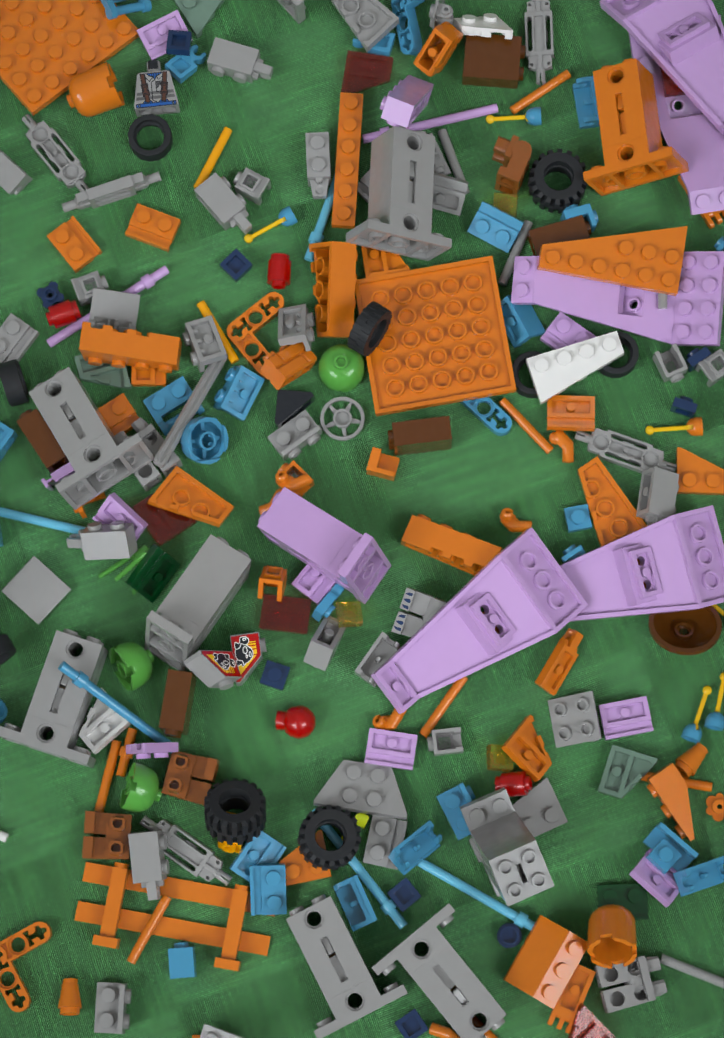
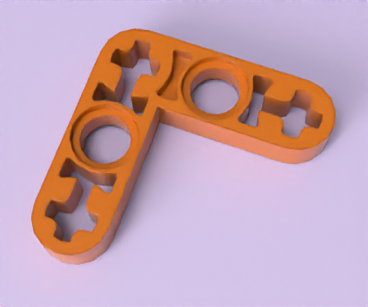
M277 292L266 294L227 327V336L230 342L256 373L264 379L266 377L261 373L262 364L259 359L263 354L267 355L269 352L254 334L278 316L279 309L285 307L284 298ZM271 299L274 300V301L279 300V301H278V306H279V307H277V308H275L274 306L270 307V308L267 310V311H268V314H270V315L266 316V313H265L264 310L261 308V306L263 305V306H264V309H266V308H268V307L270 306L269 300H271ZM254 312L260 313L263 317L262 321L258 324H253L249 320L250 315ZM245 320L246 324L248 325V327L251 328V330L248 331L247 327H245L241 331V337L237 335L233 337V329L236 328L237 330H240L242 327H244V323L242 321ZM250 344L257 345L259 348L258 353L254 356L246 354V347Z
M35 922L0 941V952L3 954L0 957L2 965H5L7 962L9 964V967L0 970V991L8 1007L14 1012L26 1011L31 1005V997L13 961L50 940L52 929L46 922ZM36 927L46 928L45 938L36 937L32 939L34 945L31 946L30 940L25 933L28 931L29 936L37 932ZM18 937L25 941V948L21 952H16L12 948L13 940ZM7 971L13 973L15 977L14 983L11 986H5L1 980L2 975ZM18 985L21 989L16 990L19 997L24 996L26 999L23 1001L22 1008L19 1005L15 1006L13 1004L16 997L14 993L8 995L7 990L14 989Z

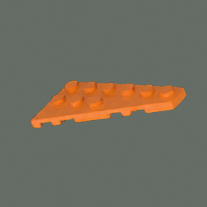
M688 226L542 244L537 270L676 296L678 294Z
M598 456L577 470L600 547L647 526L642 518L636 517V509Z

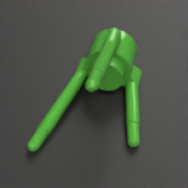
M143 544L131 558L119 560L100 573L98 577L103 578L132 559V562L114 578L115 581H119L133 567L138 566L149 551V548ZM133 589L132 594L135 595L137 591Z

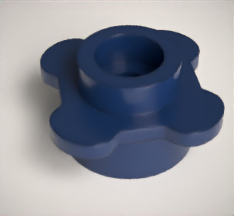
M50 282L47 287L37 290V296L42 299L43 307L46 309L64 300V295L59 292L56 282Z

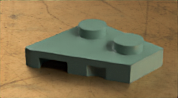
M225 0L174 1L195 36L199 38L202 35V30L208 22H211L215 16V11L221 7Z
M82 354L74 356L81 381L132 389L126 365L125 368H115L108 363L94 366L88 364V361L84 360Z
M612 745L598 792L623 799L657 764L658 759Z

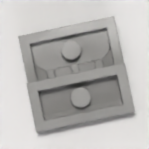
M33 556L1 591L39 625L71 589L40 560Z

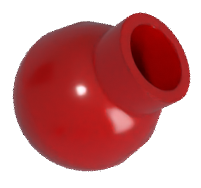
M303 705L292 706L287 711L278 710L276 714V730H285L290 737L296 739L309 736L316 725L314 713Z

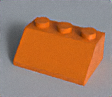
M539 915L503 980L554 1009L587 950V941L546 917Z

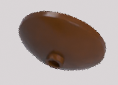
M711 605L696 610L650 614L648 627L654 641L665 650L680 655H696L709 650L717 643L721 635L722 622L720 615Z

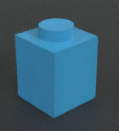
M188 942L174 943V948L168 949L170 979L197 977L195 947H189Z

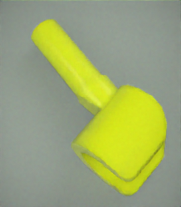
M357 813L355 816L357 819L356 824L364 829L369 816L364 813Z

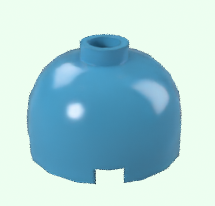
M201 416L191 419L180 438L183 453L187 458L200 464H212L221 459L219 457L228 448L229 437L226 427L221 425L217 421L218 419Z

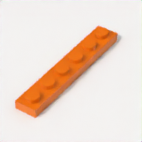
M340 92L332 228H355L364 94Z

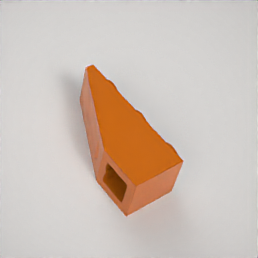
M669 763L646 779L649 783L646 788L653 798L658 796L663 803L660 808L668 819L673 818L677 824L674 829L680 838L684 839L686 837L691 842L695 838L687 783L675 765Z

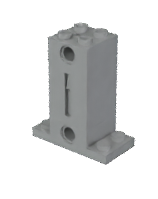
M393 126L372 141L368 219L346 233L347 243L429 261L452 248V239L443 237L440 233H431L435 136L428 135L425 131L421 130L413 131L403 126Z
M69 367L58 371L52 378L39 383L33 390L28 392L75 471L72 475L62 478L55 485L58 492L74 510L154 460L155 456L138 433L126 437L121 444L117 442L84 385Z
M210 535L157 611L151 610L146 617L144 649L150 650L153 655L178 671L187 672L188 668L185 666L184 660L196 653L249 577L251 566L249 555L243 550H235L222 537L218 536L216 538Z
M64 628L63 632L56 630L22 729L5 723L4 727L0 726V738L93 768L96 759L91 756L92 752L76 746L93 695L83 687L79 688L73 684L72 679L61 672L58 667L64 661L78 672L82 671L89 676V680L97 685L108 654L104 643L90 636H87L86 640L82 639L77 632ZM83 648L82 654L75 657L76 650ZM53 730V737L46 741L47 732Z
M504 787L459 807L497 897L501 896L507 906L555 886L536 839L515 812Z
M324 894L311 900L312 906L306 909L300 906L290 911L291 917L286 919L335 1017L333 1021L331 1017H328L316 1024L318 1028L314 1030L317 1038H323L408 994L404 984L398 986L397 982L383 988L385 993L380 994L331 896L326 898ZM313 912H318L321 915V922L317 926H311L308 921L309 915ZM353 993H358L362 997L361 1006L352 1007L348 1001L349 996Z
M448 903L375 964L372 969L377 975L383 973L386 976L397 967L394 962L398 960L460 1038H486L484 1033L490 1028L494 1031L506 1022L503 1017L507 1014L436 928L438 925L443 928L454 919L451 914L455 910ZM418 942H424L428 946V953L423 957L417 956L414 952V947ZM477 1013H482L485 1016V1023L481 1027H475L472 1024V1018Z

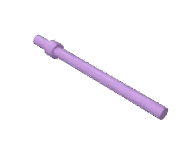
M496 103L414 122L406 129L413 131L426 130L498 113V106ZM389 126L379 128V131L363 134V143L372 142L389 130Z
M164 265L150 275L148 273L140 278L139 282L123 292L137 294L145 288L148 290L155 285L156 281L170 272ZM90 312L78 319L77 322L70 324L48 338L46 341L52 348L82 329V322H89Z

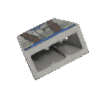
M158 60L148 61L146 63L147 72L137 74L134 102L137 117L149 114L180 113V106L170 71H161L160 61Z

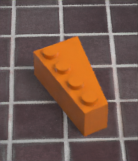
M338 241L309 244V252H314L311 272L316 274L313 295L318 299V304L314 307L317 337L348 338L355 323L356 261L358 258L356 244Z
M82 322L79 350L84 360L88 361V364L101 366L102 363H108L115 368H125V365L135 366V369L142 371L156 368L159 372L172 373V370L179 371L182 348L180 337L151 332L147 333L146 337L142 336L141 332L132 329L124 330L122 333L113 329V326L103 325L102 328L98 329L92 328L90 322Z
M412 514L401 539V545L474 576L502 550L501 547L477 539L470 534L458 532L449 525L443 523L439 525L431 522V518L422 514H418V516Z

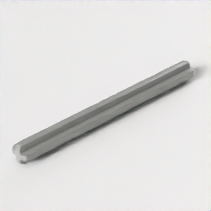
M227 359L211 363L207 366L155 455L153 463L156 466L164 468L180 441L186 425L193 419Z

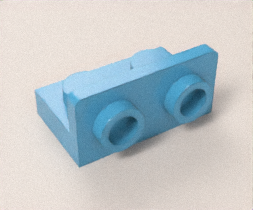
M240 365L230 368L226 373V382L223 388L219 389L214 397L216 402L213 408L223 410L240 421H244L265 379Z
M462 782L458 786L436 796L458 841L471 835L459 807L475 799L469 785L465 787Z

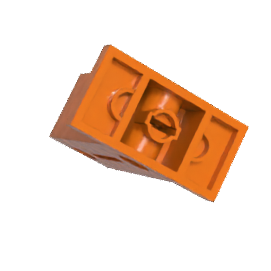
M629 58L623 60L622 63L606 65L599 70L593 71L605 166L598 165L592 167L591 170L584 171V181L598 194L604 196L688 172V162L672 146L662 145L653 75L637 58Z

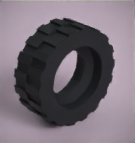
M376 302L369 303L358 316L350 331L348 347L365 357L369 356L387 332L392 312Z

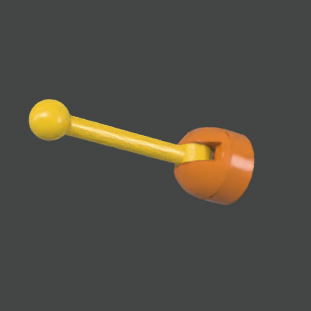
M702 417L691 418L687 421L686 425L653 427L649 425L645 428V432L648 435H652L654 432L686 430L692 436H703Z

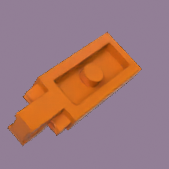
M569 628L557 643L537 677L535 684L548 694L556 695L579 656L577 654V647L584 637L581 633Z

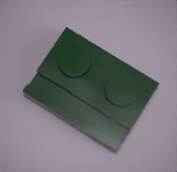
M153 544L125 583L153 603L181 564L159 546Z
M640 884L596 886L598 908L607 904H616L627 908L635 920L649 919L647 890Z

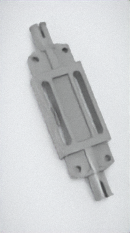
M531 0L527 2V12H524L526 59L529 61V71L536 72V84L541 85L542 82V85L546 83L545 71L552 69V58H554L553 13L550 10L549 0ZM548 19L550 20L551 33L550 50H547L548 31L546 28V21ZM529 21H532V51H529Z
M26 114V118H22V121L29 128L25 135L31 142L32 149L58 181H63L68 189L75 186L80 192L89 189L83 181L87 174L81 167V162L53 128L50 129L44 120L36 124L30 114ZM53 137L58 139L75 161H70L65 151L52 139ZM39 148H41L48 156V158L52 161V163H54V165L60 171L59 173H57L51 167V165L47 162L43 155L38 151Z
M159 171L146 176L140 172L86 189V191L75 194L74 200L61 203L64 213L77 208L82 210L91 206L95 209L137 195L136 191L145 189L149 184L162 180Z
M596 428L591 434L577 431L575 439L588 443V452L599 455V459L641 474L642 471L655 466L674 472L677 464L663 460L664 451L653 448L651 444L611 430L604 431ZM611 437H616V438L621 439V440H624V441L622 442V441L613 439V438H611ZM634 444L644 447L646 450L636 447ZM605 454H608V455H611V456L620 458V459H622V460H625V461H628V462L637 464V465H639L640 467H637V466H634V465H631V464L622 462V461H620V460H617V459L608 457V456H606Z
M146 815L143 817L140 825L149 831L162 829V835H166L167 848L193 865L196 870H193L167 850H164V854L195 877L200 876L207 882L216 877L226 886L230 883L233 877L221 870L224 861L214 855L215 852L176 824L172 825L165 819L156 824ZM177 831H179L184 836L189 838L191 841H193L201 848L206 850L207 854L203 853L198 848H196L197 846H195L190 841L185 840L181 836H179L177 834Z

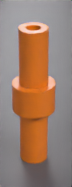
M128 728L124 746L120 747L119 756L121 757L116 772L118 776H126L129 761L133 759L134 754H126V745L134 744L138 731L136 729Z

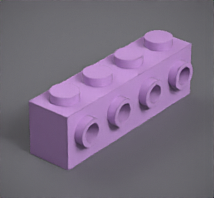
M408 75L404 80H400L398 85H395L393 90H390L388 95L384 96L380 105V110H383L381 118L385 119L389 125L408 128L428 105L434 84Z

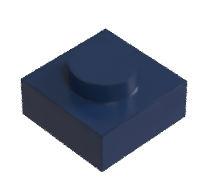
M169 30L166 53L190 56L192 32Z
M237 249L219 264L236 283L253 267V264Z
M706 346L701 350L695 348L686 356L688 358L686 365L689 373L695 370L699 362L712 354Z
M685 396L675 397L670 411L693 418L698 404L693 403L691 398Z
M267 660L260 684L283 691L291 668Z
M406 877L387 892L402 912L422 897Z
M416 1008L395 1022L404 1038H417L429 1030Z

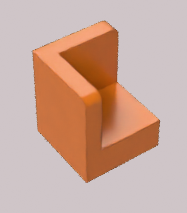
M372 447L366 473L371 476L394 481L400 459L383 454L382 449Z

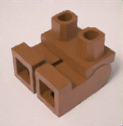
M513 135L511 141L499 136L494 146L492 160L502 163L503 166H500L498 170L495 190L516 198L529 169L532 147L526 141H519L520 137Z
M172 752L161 793L204 806L205 796H207L208 790L213 789L214 786L210 783L192 780L191 777L215 783L220 761L183 752Z
M85 811L84 833L106 835V837L83 836L82 859L128 860L130 857L128 834L131 833L132 815Z

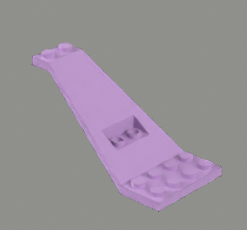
M600 0L601 9L630 33L719 132L724 135V26L712 0Z
M628 32L632 58H637L653 75L660 131L666 146H672L688 162L689 171L681 173L680 176L688 192L690 214L697 215L724 210V135L719 132ZM677 101L681 102L682 105L679 110L674 108V104Z
M724 251L684 252L678 294L676 296L667 295V309H658V293L537 270L539 256H515L511 303L514 305H539L670 345L676 343L677 346H720L724 303ZM638 302L637 307L632 309V304Z
M713 505L668 516L560 565L588 604L570 622L696 610L724 602V544Z
M531 527L498 553L387 662L371 674V677L399 714L404 713L421 697L556 634L587 607L588 604ZM481 607L485 610L484 614L481 612ZM495 626L499 629V633H496Z

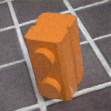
M447 21L435 26L414 60V65L429 77L441 72L456 49L457 44L464 36L463 33Z
M303 342L281 346L277 353L274 351L268 353L263 359L264 364L260 370L266 379L270 380L275 389L280 390L311 370L317 361V357L312 351H306Z

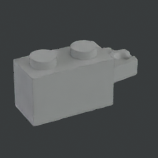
M215 37L207 60L208 70L212 74L219 77L229 76L239 83H252L253 80H258V77L271 80L273 74V67L263 64L264 60L260 58V51L258 49Z
M329 132L305 133L308 187L311 186L313 199H327L328 186L331 185Z
M215 172L194 189L196 198L225 231L230 227L238 226L246 235L252 230L251 223L246 219L249 216L245 206L247 203L239 193L236 195L230 189L232 187L230 182L224 176L220 178Z
M656 466L642 471L636 517L645 519L647 526L676 513L675 502L679 490V474Z
M122 520L114 521L110 524H102V522L89 523L85 529L79 530L78 534H71L66 539L68 548L82 549L85 560L131 558L138 550L133 523H124Z
M162 829L128 834L133 884L141 883L142 888L147 889L148 901L159 900L161 898L160 886H164V880L167 879V874L170 873L168 859L165 860L164 850L167 849L166 835H162Z

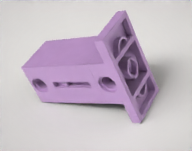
M286 487L281 492L276 493L268 511L263 512L259 518L257 527L270 542L350 591L363 604H366L392 566L372 536L364 533V535L360 534Z

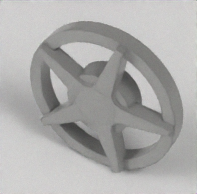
M349 397L331 399L325 404L320 415L323 431L330 438L338 441H347L356 437L361 432L365 421L362 407L358 402ZM338 401L350 402L345 409L336 410L332 406L333 403ZM352 404L359 410L361 420L352 418L349 412ZM327 408H329L334 414L333 421L325 425L324 414ZM350 424H360L353 434L346 436V428ZM333 426L340 428L343 437L332 434L328 428Z

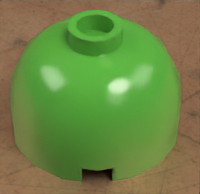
M336 344L329 347L322 354L318 363V373L322 383L328 389L348 392L355 389L362 382L365 374V362L361 354L349 348L348 345Z
M135 642L121 643L109 649L111 664L116 663L118 669L114 673L126 690L133 691L148 682L151 678L152 663L154 662L150 650H145Z
M133 763L125 780L127 781L125 790L123 789L121 793L120 808L138 813L149 809L154 801L159 802L162 795V787H159L158 775L151 767L141 763Z

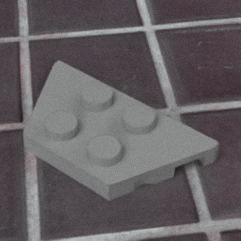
M343 760L318 793L313 803L314 806L325 807L326 805H331L334 808L341 806V810L407 820V811L393 769L387 766Z

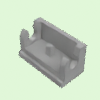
M0 149V186L8 194L12 195L14 193L18 195L33 179Z
M382 631L355 669V675L375 688L377 683L371 677V674L401 648L400 644L397 641L391 640Z

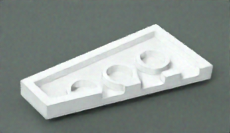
M617 331L526 358L540 405L556 394L565 391L576 382L585 379L596 370L598 371L623 356L624 350Z

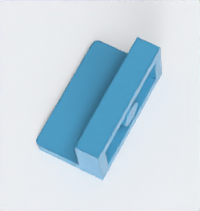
M511 295L501 300L506 334L514 348L520 347L530 338L543 335L546 332L532 305H514L511 303Z
M659 822L642 841L646 846L654 849L665 838L682 855L672 866L677 872L686 869L692 860L699 855L662 822Z

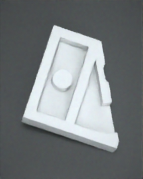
M485 13L484 16L478 17L466 14L462 18H454L453 26L463 35L491 38V33L497 32L502 33L505 39L513 38V30L496 14Z
M97 699L93 708L91 707L89 710L87 721L83 724L79 737L96 755L131 723Z

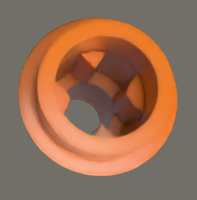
M698 742L676 758L674 765L681 776L686 779L694 776L708 750Z
M76 978L63 979L57 1007L60 1009V1015L75 1016L80 1014L82 1003L78 979Z

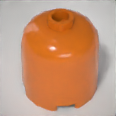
M107 62L76 75L69 82L70 94L66 95L70 107H75L82 116L92 117L125 105L122 91L117 92L114 82L118 81L111 65Z
M607 904L593 911L589 918L587 953L591 956V962L600 967L611 969L612 964L623 963L625 967L635 961L637 957L636 924L634 916L627 908L616 904Z

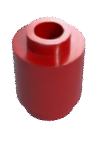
M284 253L271 254V259L268 260L267 283L272 285L273 289H285L291 282V261L289 260V255Z
M66 300L49 306V312L45 313L49 325H55L56 329L77 322L76 319L82 317L75 300Z
M525 771L501 773V776L495 777V790L504 787L509 797L527 796L529 790H532L531 776H527Z

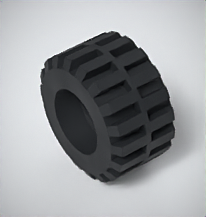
M553 149L547 151V155L542 153L539 155L538 160L535 159L530 169L528 187L530 196L533 195L532 201L535 204L540 203L539 208L544 210L547 207L550 213H553L554 210L562 213L570 205L580 203L587 186L583 177L586 165L584 162L580 163V157L578 155L573 157L572 151L567 150V153H562V149H557V152L554 153ZM561 172L568 176L571 185L564 190H554L545 183L544 178L550 173Z
M233 778L232 781L225 779L222 780V784L218 782L214 784V789H209L204 799L207 831H210V835L213 838L217 837V841L221 843L226 841L227 845H233V843L243 845L244 841L248 843L253 841V837L257 838L261 834L260 830H264L266 822V799L261 788L257 789V784L254 782L249 784L247 779L239 781L238 778ZM231 809L244 810V812L239 814H230L226 811Z
M326 805L324 808L321 806L317 807L315 811L307 814V817L300 826L297 839L300 846V854H303L305 856L304 860L307 863L310 861L313 864L312 867L316 869L321 867L323 871L332 869V871L338 870L339 867L346 866L359 849V844L361 843L360 826L356 824L357 819L350 816L351 812L341 810V806H336V808L331 807V805ZM332 825L338 828L343 835L344 841L342 846L335 851L322 849L315 840V832L319 827Z

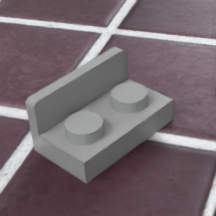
M306 304L279 309L278 342L280 346L303 342L306 351H311L312 342L315 341L312 326H315L313 312L309 313Z
M212 315L185 323V332L182 333L183 341L186 347L190 346L192 351L190 352L191 362L193 366H198L200 373L205 372V365L227 359L226 350Z
M305 409L267 438L284 461L288 458L292 460L301 454V449L307 444L312 446L321 439L322 428L315 423Z
M97 982L94 1033L125 1034V1029H129L130 1014H126V1005L131 1003L132 990L128 989V983Z

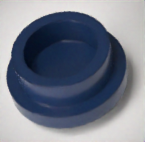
M512 923L502 925L497 932V940L505 948L516 947L522 938L521 930Z

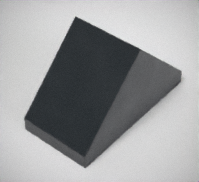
M278 390L275 413L276 428L279 429L315 402L313 393Z

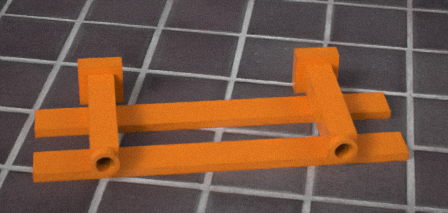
M90 862L85 864L82 881L109 886L105 906L78 901L75 921L101 925L100 934H94L93 945L119 949L121 939L116 938L117 928L142 933L152 915L121 909L125 889L147 893V889L142 888L141 883L133 884L132 870L128 869L129 864L115 862L114 867ZM167 877L164 880V886H160L161 896L164 894L170 898L230 908L227 927L223 928L162 916L152 935L221 947V958L215 957L214 967L233 971H240L241 961H236L238 951L268 956L271 936L242 931L245 911L251 912L249 886L235 884V888L232 889Z

